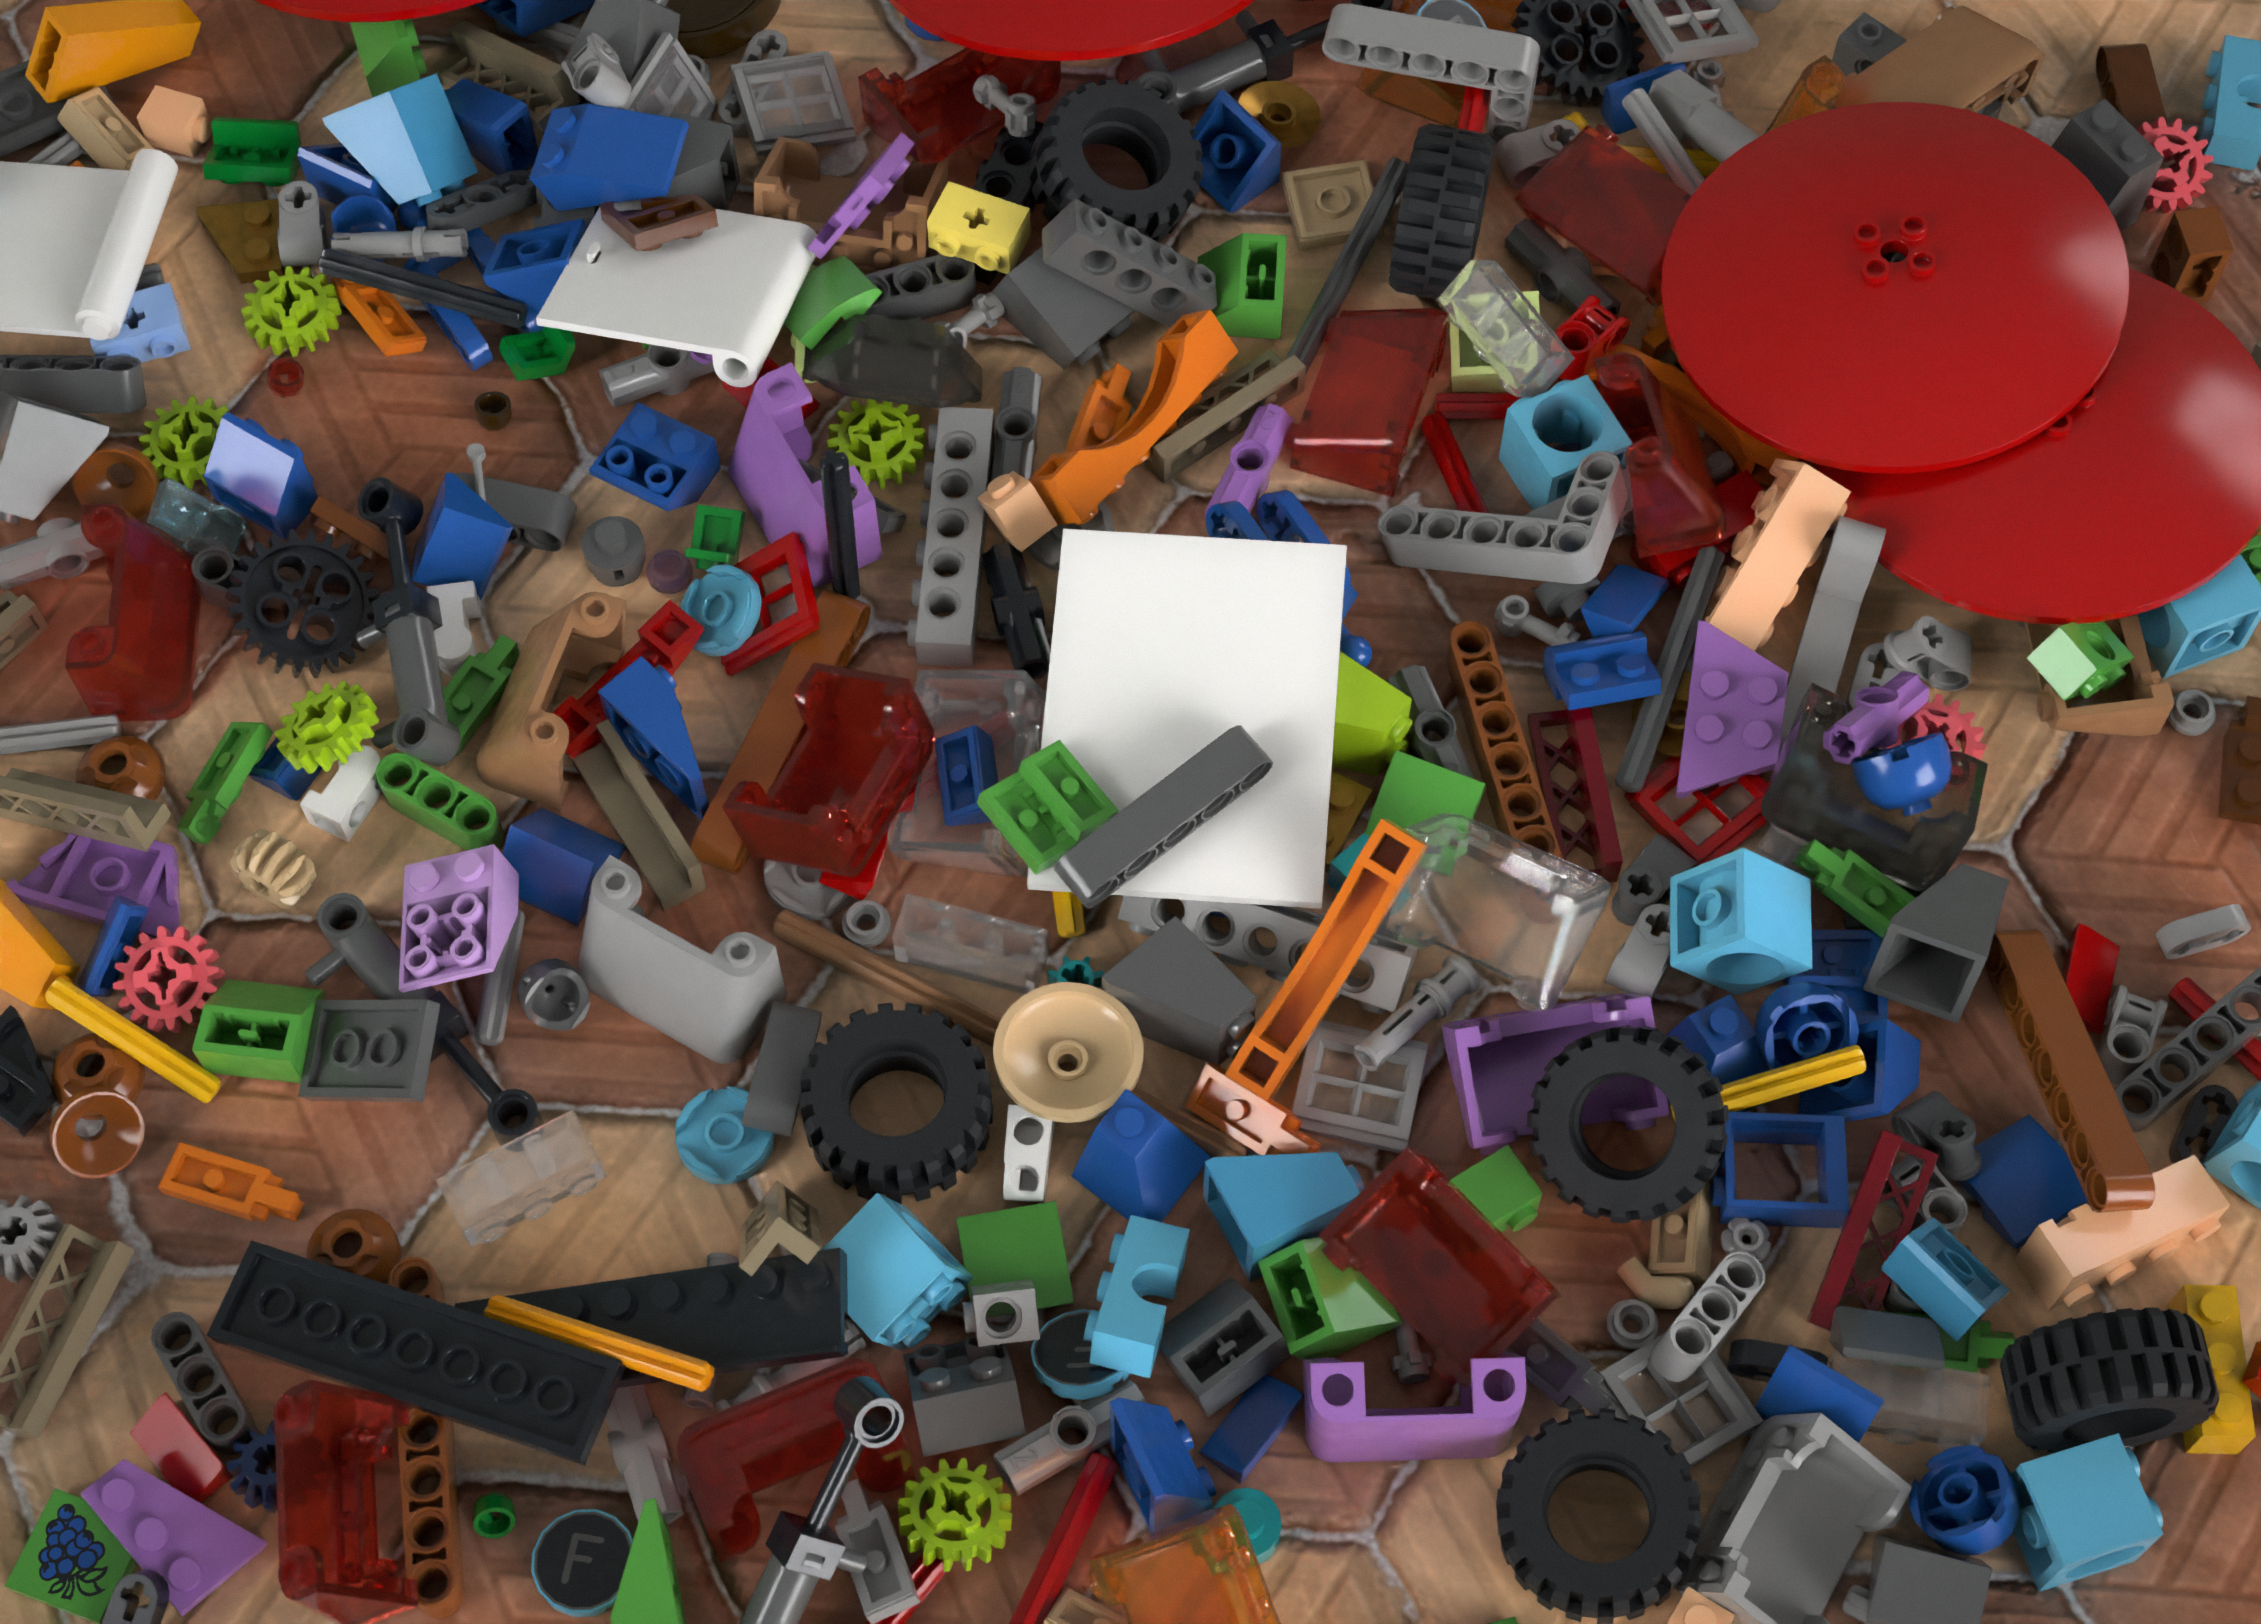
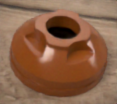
M108 443L98 446L73 475V489L77 500L92 516L123 506L130 523L136 522L152 510L158 498L160 484L155 466L143 453L128 445ZM116 463L125 464L132 469L135 479L126 484L118 483L110 476L108 467Z
M125 735L113 736L93 745L84 754L76 770V783L156 800L165 783V768L156 750L144 740ZM122 755L127 758L125 768L118 774L105 775L101 773V765L108 757Z
M89 1033L76 1038L60 1052L52 1069V1087L60 1104L77 1092L100 1087L113 1089L134 1102L143 1088L145 1066L97 1034ZM91 1054H98L104 1057V1066L97 1075L89 1078L78 1075L77 1067L84 1057ZM88 1112L80 1118L85 1120H102L103 1116L98 1112Z
M89 1088L77 1092L59 1106L51 1121L49 1140L53 1154L67 1171L83 1178H104L121 1171L136 1157L143 1143L145 1125L139 1109L125 1095L108 1088ZM88 1112L102 1114L103 1126L97 1134L91 1137H81L76 1133V1124L82 1115Z
M347 1209L334 1213L315 1229L308 1243L307 1259L388 1284L392 1269L401 1260V1245L392 1226L380 1215L364 1209ZM350 1232L359 1234L362 1237V1247L357 1254L349 1258H341L334 1254V1244L341 1235Z

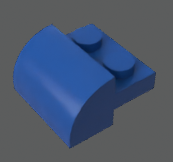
M1640 630L1548 646L1545 649L1543 675L1555 699H1563L1569 711L1661 694V678L1647 654V637Z

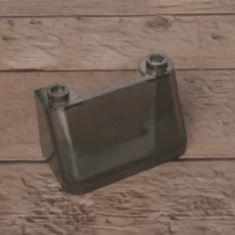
M1811 683L1801 700L1767 784L1761 803L1762 815L1773 826L1809 843L1816 839L1828 849L1836 847L1843 852L1850 849L1893 882L1912 890L1926 891L1947 874L1975 831L1988 764L1968 754L1950 751L1952 760L1951 778L1941 793L1930 798L1932 808L1917 814L1904 816L1901 808L1884 810L1872 805L1862 795L1855 782L1852 765L1835 762L1830 752L1823 748V733L1848 714L1847 706L1843 699L1835 693ZM1870 748L1868 751H1866V752H1865L1863 755H1861L1860 757L1865 756V755L1870 754V753H1873V752H1875V751L1881 750V749H1878V748Z

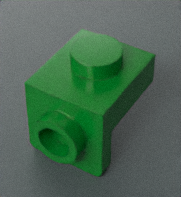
M544 326L542 331L503 336L498 349L516 380L523 381L565 374L571 355L575 350V340L572 332L569 330Z
M697 504L691 548L686 547L684 557L696 560V569L705 571L716 565L729 564L733 566L738 563L746 512Z

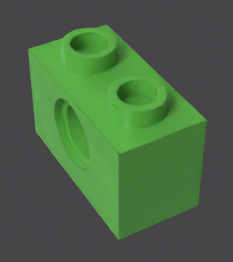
M2104 621L2083 624L2072 622L2059 626L2027 659L2065 701L2079 695L2087 699L2100 689L2103 692L2110 690L2126 676L2127 673L2122 668L2134 658V655Z

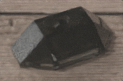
M854 314L831 328L812 350L805 346L802 378L811 382L818 381L824 387L846 396L932 408L957 406L967 401L971 403L981 402L982 368L945 326L933 325L927 321L912 322L890 319L882 315Z

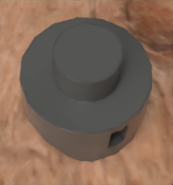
M620 516L605 517L589 526L582 537L584 559L589 570L598 581L609 587H618L630 584L638 579L646 559V546L640 528L634 522Z
M1597 576L1583 584L1544 581L1539 587L1531 588L1549 617L1559 618L1567 616L1571 623H1576L1584 620L1581 607L1601 583Z
M557 958L541 960L531 965L523 973L519 981L518 1000L527 1018L536 1025L547 1029L565 1031L575 1028L586 1017L590 1008L589 991L578 970L569 962Z

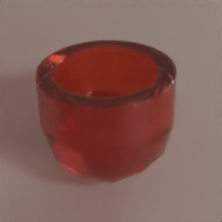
M289 358L273 361L267 370V382L270 390L281 398L296 396L304 384V369L301 364ZM286 374L288 383H282L279 375Z

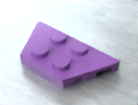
M901 132L882 152L877 160L875 159L807 248L819 259H822L848 227L855 231L860 226L874 205H878L895 185L894 183L911 164L905 159V156L915 143Z
M1701 620L1698 621L1676 798L1689 797L1694 791L1716 784L1720 787L1735 782L1741 776L1747 774L1757 775L1776 769L1779 759L1789 673L1710 623Z
M68 834L63 843L51 847L38 858L40 865L21 881L17 882L13 878L6 884L23 903L99 926L103 925L115 896L122 895L148 907V912L138 934L144 932L155 939L157 938L158 926H164L170 930L173 937L178 926L181 927L178 853L173 845L156 840L153 841L146 852Z

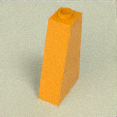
M118 0L45 7L25 76L47 103H54L84 93L97 86L101 87L190 56L202 22L184 0Z
M0 878V988L31 1007L58 1010L45 1000L46 991L57 978H64L74 985V979L80 966Z

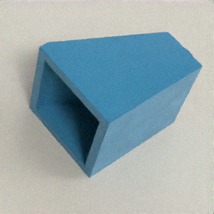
M437 73L322 118L325 126L398 205L413 199L416 200L418 207L465 188L466 185L463 179L478 173Z
M1338 1152L1213 1157L1205 1161L1203 1199L1249 1282L1262 1277L1258 1261L1300 1240L1353 1232L1357 1229L1359 1212L1362 1210L1361 1193L1365 1192V1187L1356 1168L1352 1164L1345 1166Z

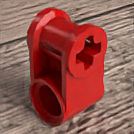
M1589 296L1579 306L1577 311L1556 330L1549 361L1551 371L1556 376L1565 380H1575L1584 376L1601 358L1620 344L1629 330L1631 321L1625 316L1618 318L1600 305L1601 299L1597 296Z

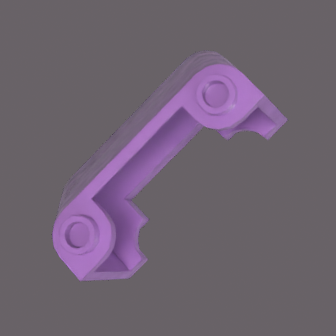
M1636 993L1613 994L1443 1024L1442 1032L1469 1147L1473 1149L1480 1148V1155H1491L1504 1146L1509 1145V1142L1518 1140V1136L1533 1134L1532 1127H1527V1111L1532 1110L1534 1098L1530 1096L1535 1083L1543 1078L1545 1074L1543 1069L1550 1060L1565 1050L1564 1047L1576 1039L1599 1030L1625 1025L1655 1028L1651 997ZM1629 1075L1612 1077L1600 1083L1588 1096L1582 1110V1125L1613 1120L1625 1122L1626 1130L1656 1126V1117L1670 1115L1667 1097L1661 1089L1646 1079Z

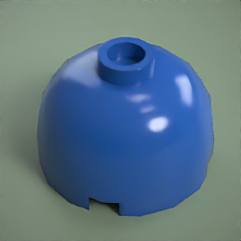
M1942 732L1902 742V745L1890 749L1884 748L1857 758L1851 763L1855 782L1862 795L1872 805L1884 810L1901 808L1904 816H1910L1932 808L1930 798H1933L1945 789L1951 778L1952 771L1950 750Z
M1792 982L1777 988L1765 998L1759 1008L1754 1028L1760 1055L1772 1070L1857 1045L1859 1034L1855 1013L1836 992L1816 982Z
M1975 1445L1951 1447L1933 1456L1925 1464L1929 1471L1923 1476L1920 1483L1916 1478L1914 1479L1909 1494V1508L1913 1519L1920 1529L1943 1550L1967 1556L1985 1554L2001 1546L2012 1535L2019 1521L2021 1495L2013 1476L2005 1463L1997 1455L1985 1453L1982 1447Z

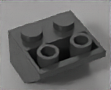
M681 114L680 119L685 120L689 127L669 193L666 196H659V198L698 194L713 208L727 210L740 182L731 125Z
M1232 1277L1225 1280L1167 1322L1163 1327L1162 1340L1158 1350L1207 1417H1210L1291 1358L1282 1333L1255 1298Z
M975 1334L963 1342L945 1346L927 1344L919 1347L912 1353L903 1354L923 1457L1026 1435L1016 1378L1007 1344L978 1347Z

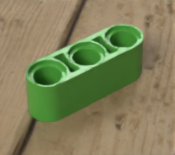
M392 753L385 756L379 762L376 768V778L391 808L466 851L493 844L497 848L501 846L504 840V830L494 804L489 799L408 754ZM401 779H410L406 784L393 786ZM449 800L442 807L432 808L438 801ZM478 822H488L487 825H485L481 829H470L474 824Z

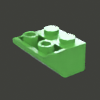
M412 19L385 22H350L372 98L420 80L419 75L427 73L421 49L411 48L419 45Z
M1242 233L1198 256V264H1203L1215 272L1217 306L1212 312L1228 336L1281 339L1287 235Z
M227 979L203 1006L192 1051L203 1068L213 1074L301 1083L316 1000H324L325 992L321 989Z
M1366 1229L1303 1239L1258 1261L1289 1353L1301 1360L1303 1358H1333L1404 1324L1372 1235Z

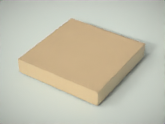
M1367 160L1282 172V185L1298 249L1305 250L1345 244L1374 190ZM1384 224L1376 239L1384 238Z

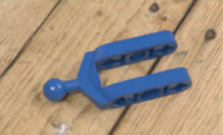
M413 199L400 204L397 218L402 227L408 231H413L416 226H425L428 229L426 214L428 203L418 207L416 200ZM478 227L467 232L469 250H467L468 255L466 257L430 258L428 262H417L415 258H409L403 269L440 279L437 273L469 257L481 276H483L496 244ZM490 287L495 294L510 298L505 294ZM421 301L472 371L494 360L487 342L466 313ZM527 307L528 315L524 325L520 328L524 333L542 331L544 326L537 325L536 320L539 313Z
M1291 491L1271 492L1263 494L1259 498L1257 503L1258 521L1272 541L1299 542L1301 537L1303 543L1331 544ZM1234 500L1215 504L1207 511L1206 528L1210 537L1270 541L1248 510L1238 501ZM1347 565L1345 568L1342 621L1358 596V593L1351 585V575ZM1342 622L1340 651L1360 665L1367 667L1371 662L1373 652L1370 643L1362 636L1352 635Z

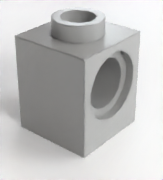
M1031 1279L970 1287L972 1301L962 1302L965 1333L975 1332L978 1347L1040 1339L1035 1288ZM996 1302L1010 1304L1014 1308L1012 1318L1002 1325L990 1323L985 1317L988 1308Z

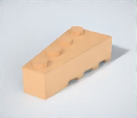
M1775 459L1769 473L1776 478L1766 492H1758L1751 506L1755 510L1756 518L1752 525L1738 532L1731 546V557L1735 560L1731 567L1728 565L1722 567L1703 621L1710 623L1754 652L1757 647L1761 648L1771 637L1774 631L1773 620L1781 607L1785 608L1794 599L1799 588L1796 582L1805 567L1808 568L1816 562L1823 549V544L1820 542L1828 529L1836 526L1840 516H1844L1847 510V503L1845 501L1851 491L1806 463Z
M2195 1154L2152 1173L2155 1183V1199L2149 1209L2096 1213L2086 1203L2072 1209L2067 1214L2068 1217L2055 1224L2053 1219H2050L2036 1227L2014 1260L2048 1311L2063 1303L2066 1304L2068 1309L2073 1308L2095 1294L2092 1289L2093 1287L2106 1280L2110 1286H2115L2136 1273L2135 1265L2149 1258L2153 1264L2159 1263L2179 1249L2178 1242L2190 1236L2195 1242H2198L2221 1227L2218 1219L2228 1209L2230 1204Z

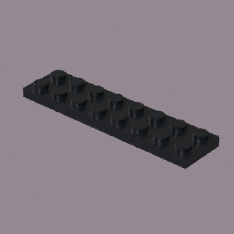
M252 1240L207 1333V1336L215 1342L584 1466L626 1369V1366L620 1360Z

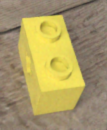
M948 181L927 220L929 248L947 257L955 256L976 263L988 271L996 270L1008 274L1014 269L1031 236L1030 208Z

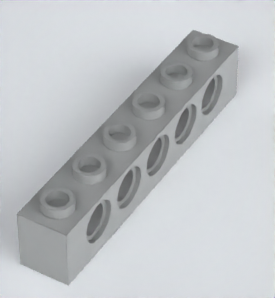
M940 406L938 424H930L928 448L929 451H935L934 462H926L924 487L925 489H931L930 501L922 500L920 512L921 528H927L926 540L918 539L916 549V566L923 567L922 579H914L912 586V606L919 608L917 619H909L908 647H916L918 665L973 668L983 568L982 554L985 547L988 516L977 497L987 491V487L991 482L995 442L994 409ZM958 456L966 457L960 460L953 459L954 457ZM951 495H962L959 498H949ZM949 533L959 534V535L956 536V537H945V536H944V535L949 534ZM946 572L955 573V575L950 577L940 576L942 573ZM940 612H950V613H952L951 615H949V616H947V617H938V616H935L936 614H938V613H940Z
M1124 896L1117 919L1129 922L1131 930L1151 936L1174 916L1166 910L1165 898ZM1180 900L1184 905L1185 914L1183 917L1177 918L1209 950L1220 953L1222 961L1239 967H1246L1250 963L1266 969L1265 973L1267 976L1285 982L1302 955L1301 945L1310 942L1325 916L1299 907ZM1221 912L1225 914L1230 920L1231 930L1229 932L1216 930L1210 922V913ZM1265 927L1270 929L1277 938V946L1273 948L1262 946L1256 939V928ZM1375 933L1359 958L1368 965L1370 977L1359 979L1350 973L1335 998H1339L1340 994L1358 1000L1359 1007L1377 1014H1385L1386 1010L1395 1012L1402 1001L1418 947Z

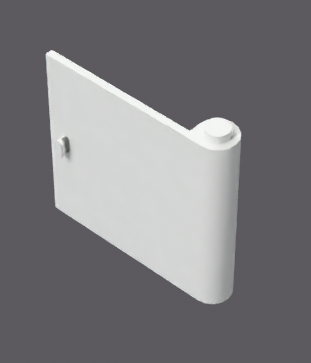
M142 149L136 153L130 170L0 161V331L92 338L94 340H106L117 337L124 323L178 173V165L174 159L159 150Z
M641 199L614 203L615 209L618 211L642 209ZM599 207L572 254L569 265H566L539 312L536 318L537 325L711 354L715 373L722 381L734 387H747L752 385L757 379L812 266L816 255L807 247L817 234L806 224L795 221L715 209L718 227L705 230L700 236L695 238H679L663 243L660 248L653 251H636L602 220Z

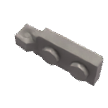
M858 1479L848 1482L841 1495L847 1515L837 1519L838 1525L835 1526L839 1539L846 1548L862 1552L867 1557V1565L863 1572L860 1574L850 1573L864 1614L870 1624H875L919 1604L920 1600L889 1512L881 1500L870 1503L865 1489H862Z

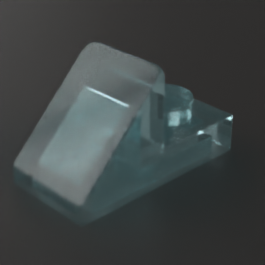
M171 478L160 482L146 521L173 536L168 552L195 557L200 551L212 547L222 548L236 555L247 523L244 519Z

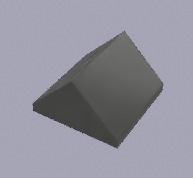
M1876 1533L1873 1543L1866 1623L1980 1624L1992 1568L1981 1559Z

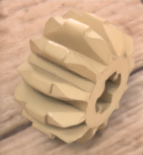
M258 829L246 840L243 839L235 849L234 856L229 861L234 877L242 881L243 888L249 889L254 893L255 898H262L268 905H277L279 908L288 909L291 905L294 906L300 898L303 899L312 888L311 884L317 877L314 871L315 866L310 859L305 857L304 850L294 846L292 840L287 841L282 838L278 832L270 833L264 829Z

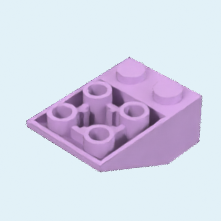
M495 844L405 865L399 990L402 993L494 972L518 916L519 874Z

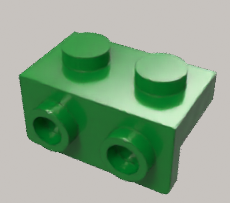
M215 117L211 122L214 145L202 163L205 179L220 180L224 184H238L243 181L263 182L264 185L271 187L282 186L292 182L301 166L297 155L299 147L302 146L299 124L296 121Z

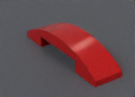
M671 600L666 602L637 630L640 640L578 700L570 695L552 712L562 718L567 724L569 742L565 754L571 759L601 742L596 727L597 724L606 720L598 694L601 688L640 656L654 668L658 665L662 666L672 676L704 632L703 626Z

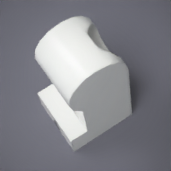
M474 581L427 586V593L439 599L443 624L442 627L434 630L439 666L445 674L451 677L455 675L469 655L475 657L478 654L469 625V619L482 617L481 602Z
M362 745L364 750L361 753L354 752L348 756L346 764L338 761L339 770L322 794L310 789L300 802V806L309 824L347 842H350L382 793L376 778V768L381 759L376 750L366 745Z
M1008 1105L1003 1161L1005 1163L1003 1200L1044 1203L1055 1121L1037 1117L1019 1105Z

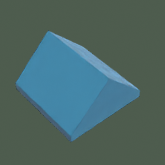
M1935 1217L1909 1233L1880 1268L1956 1343L2010 1291Z

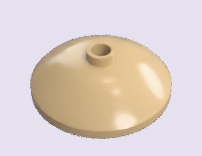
M1053 983L1026 993L1016 1000L1005 1012L998 1024L994 1037L993 1062L998 1080L1005 1092L1024 1110L1037 1117L1055 1122H1082L1106 1114L1125 1089H1128L1130 1092L1134 1089L1143 1065V1040L1133 1015L1114 996L1109 995L1102 989L1082 983ZM1064 1062H1071L1076 1068L1072 1071H1063L1059 1065Z

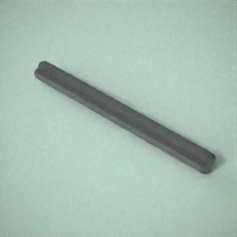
M1396 157L1388 161L1286 357L1288 359L1295 354L1306 366L1305 375L1405 184L1409 167L1406 161H1401Z
M1714 546L1700 548L1656 666V670L1661 678V694L1645 697L1615 778L1616 786L1623 789L1624 792H1640L1646 780L1696 641L1698 621H1703L1725 561L1724 553L1718 551Z

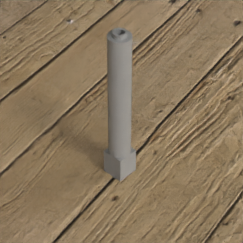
M1678 69L1653 80L1648 96L1680 143L1690 140L1722 163L1743 146L1761 136L1717 106L1715 103L1718 95L1682 70ZM1889 252L1882 256L1889 262H1900L1906 258L1898 252Z

